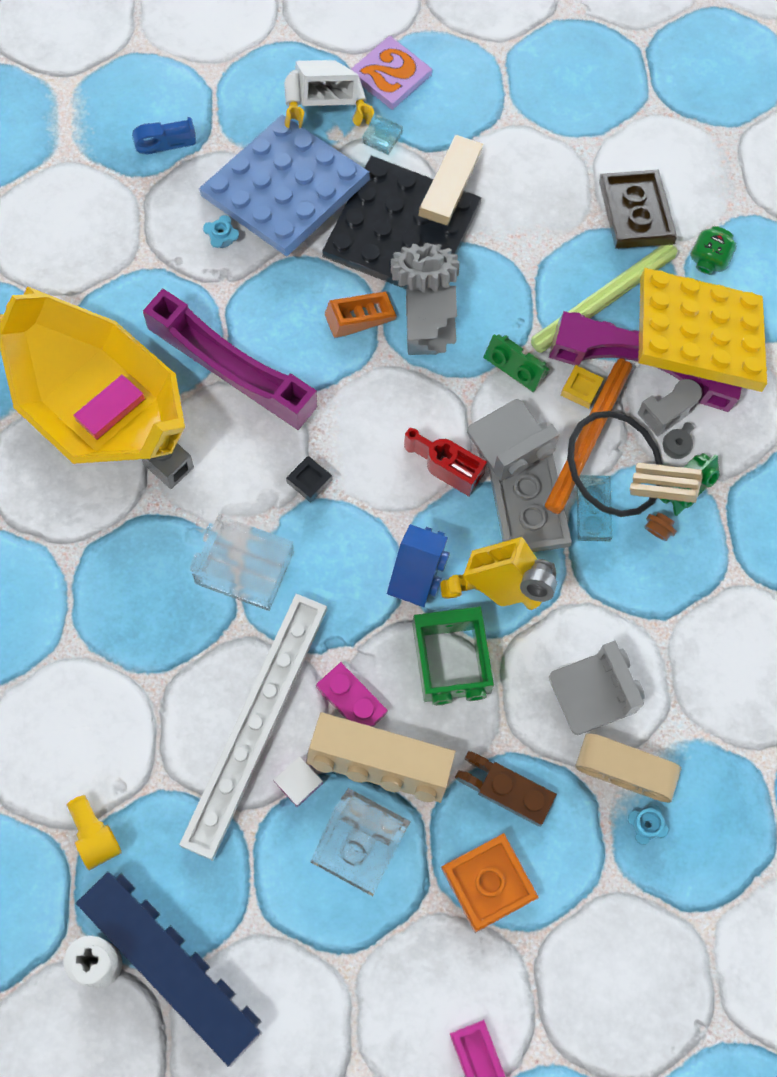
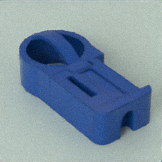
M187 117V120L167 124H161V122L145 123L136 127L132 132L135 149L141 154H153L196 144L195 129L191 117Z

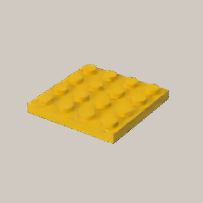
M644 268L640 276L638 363L763 392L767 385L763 296L728 288L723 285L698 281L689 277L669 274L660 270Z

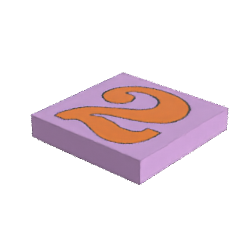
M390 35L350 69L358 74L361 85L391 110L398 106L432 75L431 67Z

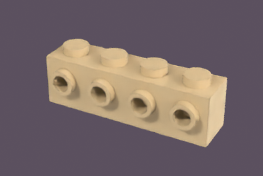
M320 712L309 746L306 764L312 765L320 772H336L346 775L355 782L362 783L367 781L380 785L389 792L401 791L415 795L417 799L424 802L436 801L441 803L456 751Z

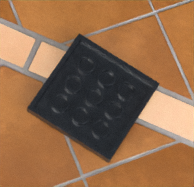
M371 155L365 166V169L369 171L370 180L347 201L322 250V257L407 289L409 285L399 286L398 280L392 279L391 259L394 258V253H401L402 247L410 248L412 244L423 247L425 243L441 245V250L450 248L451 254H457L481 204L482 197L463 191L448 225L418 216L420 206L434 179Z

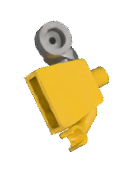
M522 537L473 550L463 575H453L448 580L440 582L441 595L445 599L457 598L462 595V591L475 589L484 593L499 606L504 607L522 602L529 610L536 609L542 602L552 599L557 586L555 564L544 559H537Z

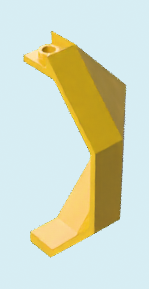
M28 286L24 295L11 296L10 301L6 305L5 313L0 314V351L13 407L73 464L151 459L172 454L185 428L176 374L112 319ZM123 374L143 393L145 400L96 440L75 420L73 415Z

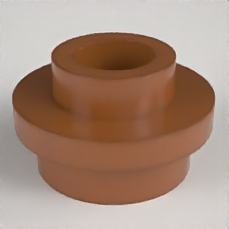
M658 512L656 516L649 514L646 518L648 522L644 528L663 541H667L670 536H674L677 532L672 527L675 522L662 513Z

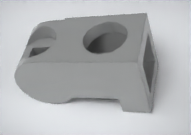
M683 379L675 385L671 393L661 400L657 401L653 395L644 400L637 414L655 435L659 437L692 413L701 398V388L695 381Z

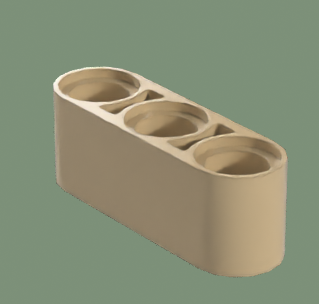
M588 733L585 734L575 768L584 774L646 797L668 803L672 802L681 772V767L674 762L606 737Z

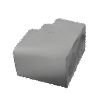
M440 286L438 291L427 288L425 292L416 289L411 291L407 287L408 355L445 353L447 344L456 343V286H449L448 288Z

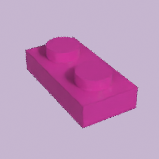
M342 662L316 684V688L347 720L373 727L388 713V710Z

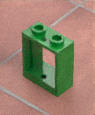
M481 607L415 614L412 626L423 701H432V705H446L452 703L453 698L466 697L467 701H478L487 698L486 694H491L494 682ZM472 630L480 682L432 688L424 636Z

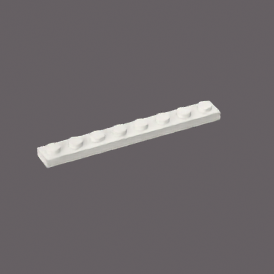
M295 594L179 844L180 847L209 860H214L326 614L327 606Z

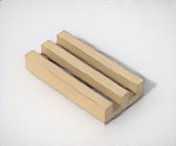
M637 463L636 473L633 474V483L630 485V494L696 503L703 478L702 470ZM641 483L656 484L660 486L644 485ZM673 486L691 488L692 490L673 488Z

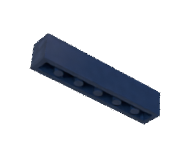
M108 871L75 904L228 1067H231L263 1033L257 1027L262 1022L261 1019L247 1005L241 1010L231 1000L236 993L222 979L217 983L211 979L206 973L211 968L196 951L190 956L181 947L185 940L171 925L165 930L156 921L161 914L146 899L141 904L131 894L136 888L122 873L115 877Z

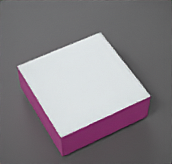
M300 756L273 779L274 783L296 807L323 784V781Z

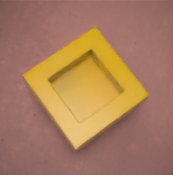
M575 365L560 396L589 409L604 378Z

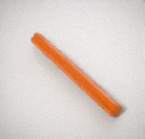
M624 358L617 360L590 414L612 411L632 370L631 362L626 361ZM608 417L594 419L582 428L575 442L574 461L578 476H580ZM567 460L545 503V508L554 514H559L564 509L575 486Z

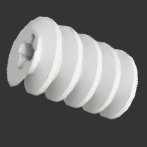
M92 935L80 937L73 941L64 956V969L68 977L75 983L97 989L114 983L119 977L123 966L119 950L110 942ZM98 957V964H93L89 967V961L95 960Z

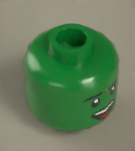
M712 226L710 229L701 231L690 253L692 260L696 263V269L708 275H712L713 272L726 270L736 251V242L733 240L731 232L718 226Z

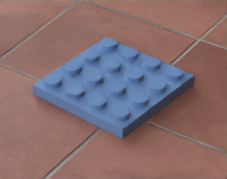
M282 114L199 188V191L203 198L287 257L370 180L368 170L303 127L299 128V125L290 120V126L287 128L284 124L285 116Z

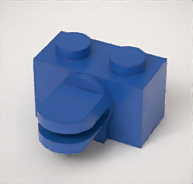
M411 524L409 525L401 541L386 594L421 607H425L429 595L436 597L442 578L437 576L438 570L444 571L450 555L449 552L444 551L448 537H445V533L441 531L434 533L432 528L429 527L423 529Z

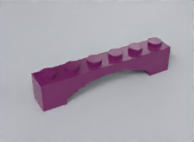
M164 288L160 290L143 310L148 330L295 429L299 430L316 410L317 390L291 373L289 375L283 374L248 356L206 325L188 308V304Z
M564 311L556 326L548 358L574 366H579L583 360L594 358H624L638 362L639 331L625 330L616 327L610 322H599L586 318L581 313ZM658 368L680 381L690 379L698 383L702 391L699 404L729 412L740 399L742 387Z

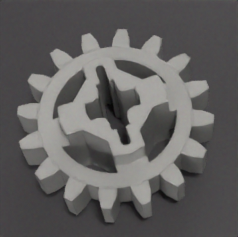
M425 243L423 247L412 244L410 248L402 247L401 253L395 252L394 258L391 259L392 279L398 280L399 286L409 285V290L411 291L416 289L425 292L427 288L438 291L440 286L448 288L449 282H456L457 276H459L458 255L451 254L450 248L441 250V245Z

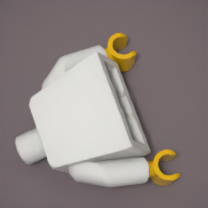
M297 61L295 70H292L285 79L286 105L289 106L284 122L287 128L290 126V119L297 120L299 128L302 127L304 110L299 107L300 104L302 106L356 105L357 109L352 118L356 126H360L363 118L366 124L369 125L374 115V109L364 103L366 97L358 74L337 61Z

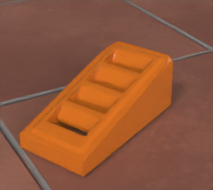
M386 291L329 300L325 311V317L334 338L366 330L393 321L397 317ZM378 303L381 313H377L374 304ZM364 307H366V310L369 315H365L363 310ZM352 311H354L356 317H352Z

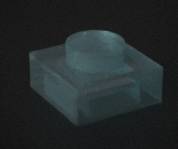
M376 114L362 137V143L389 155L402 135L403 126Z

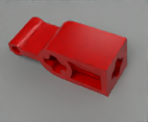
M409 428L405 433L404 448L407 452H415L427 459V468L433 476L470 497L484 476L487 461L451 440L438 439L431 442L419 435L418 430L415 428Z

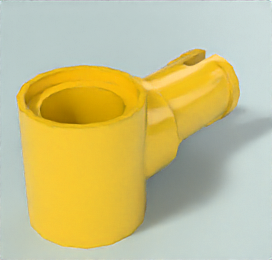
M85 795L78 796L66 804L78 829L76 834L78 840L75 841V846L88 870L122 853L108 825L104 826L103 822L98 821Z

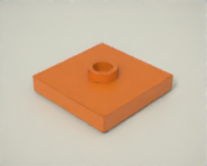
M504 833L441 867L475 933L539 898Z

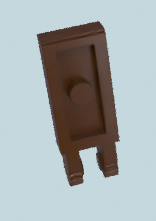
M467 752L465 760L472 766L487 772L488 775L483 783L470 773L458 770L455 779L479 792V796L541 827L557 794L495 761L492 763L475 752Z

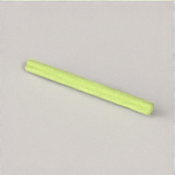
M673 244L661 245L568 312L581 313L590 319L638 285L644 268L659 270L673 260L678 252L677 248ZM560 318L531 338V345L538 353L544 352L551 347Z

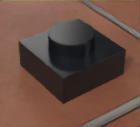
M309 456L286 477L287 484L310 503L332 481V475Z

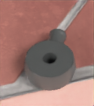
M685 422L682 429L671 430L664 436L663 450L667 456L673 459H682L690 454L693 448V440L690 433L694 429L691 423Z

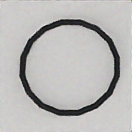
M614 411L594 412L578 422L569 438L567 461L572 480L583 497L600 511L618 517L639 515L652 506L657 498L650 497L648 501L637 509L622 511L603 505L589 494L578 476L574 461L575 441L582 428L594 419L612 417L627 422L639 431L651 447L656 465H663L659 448L648 431L630 416Z

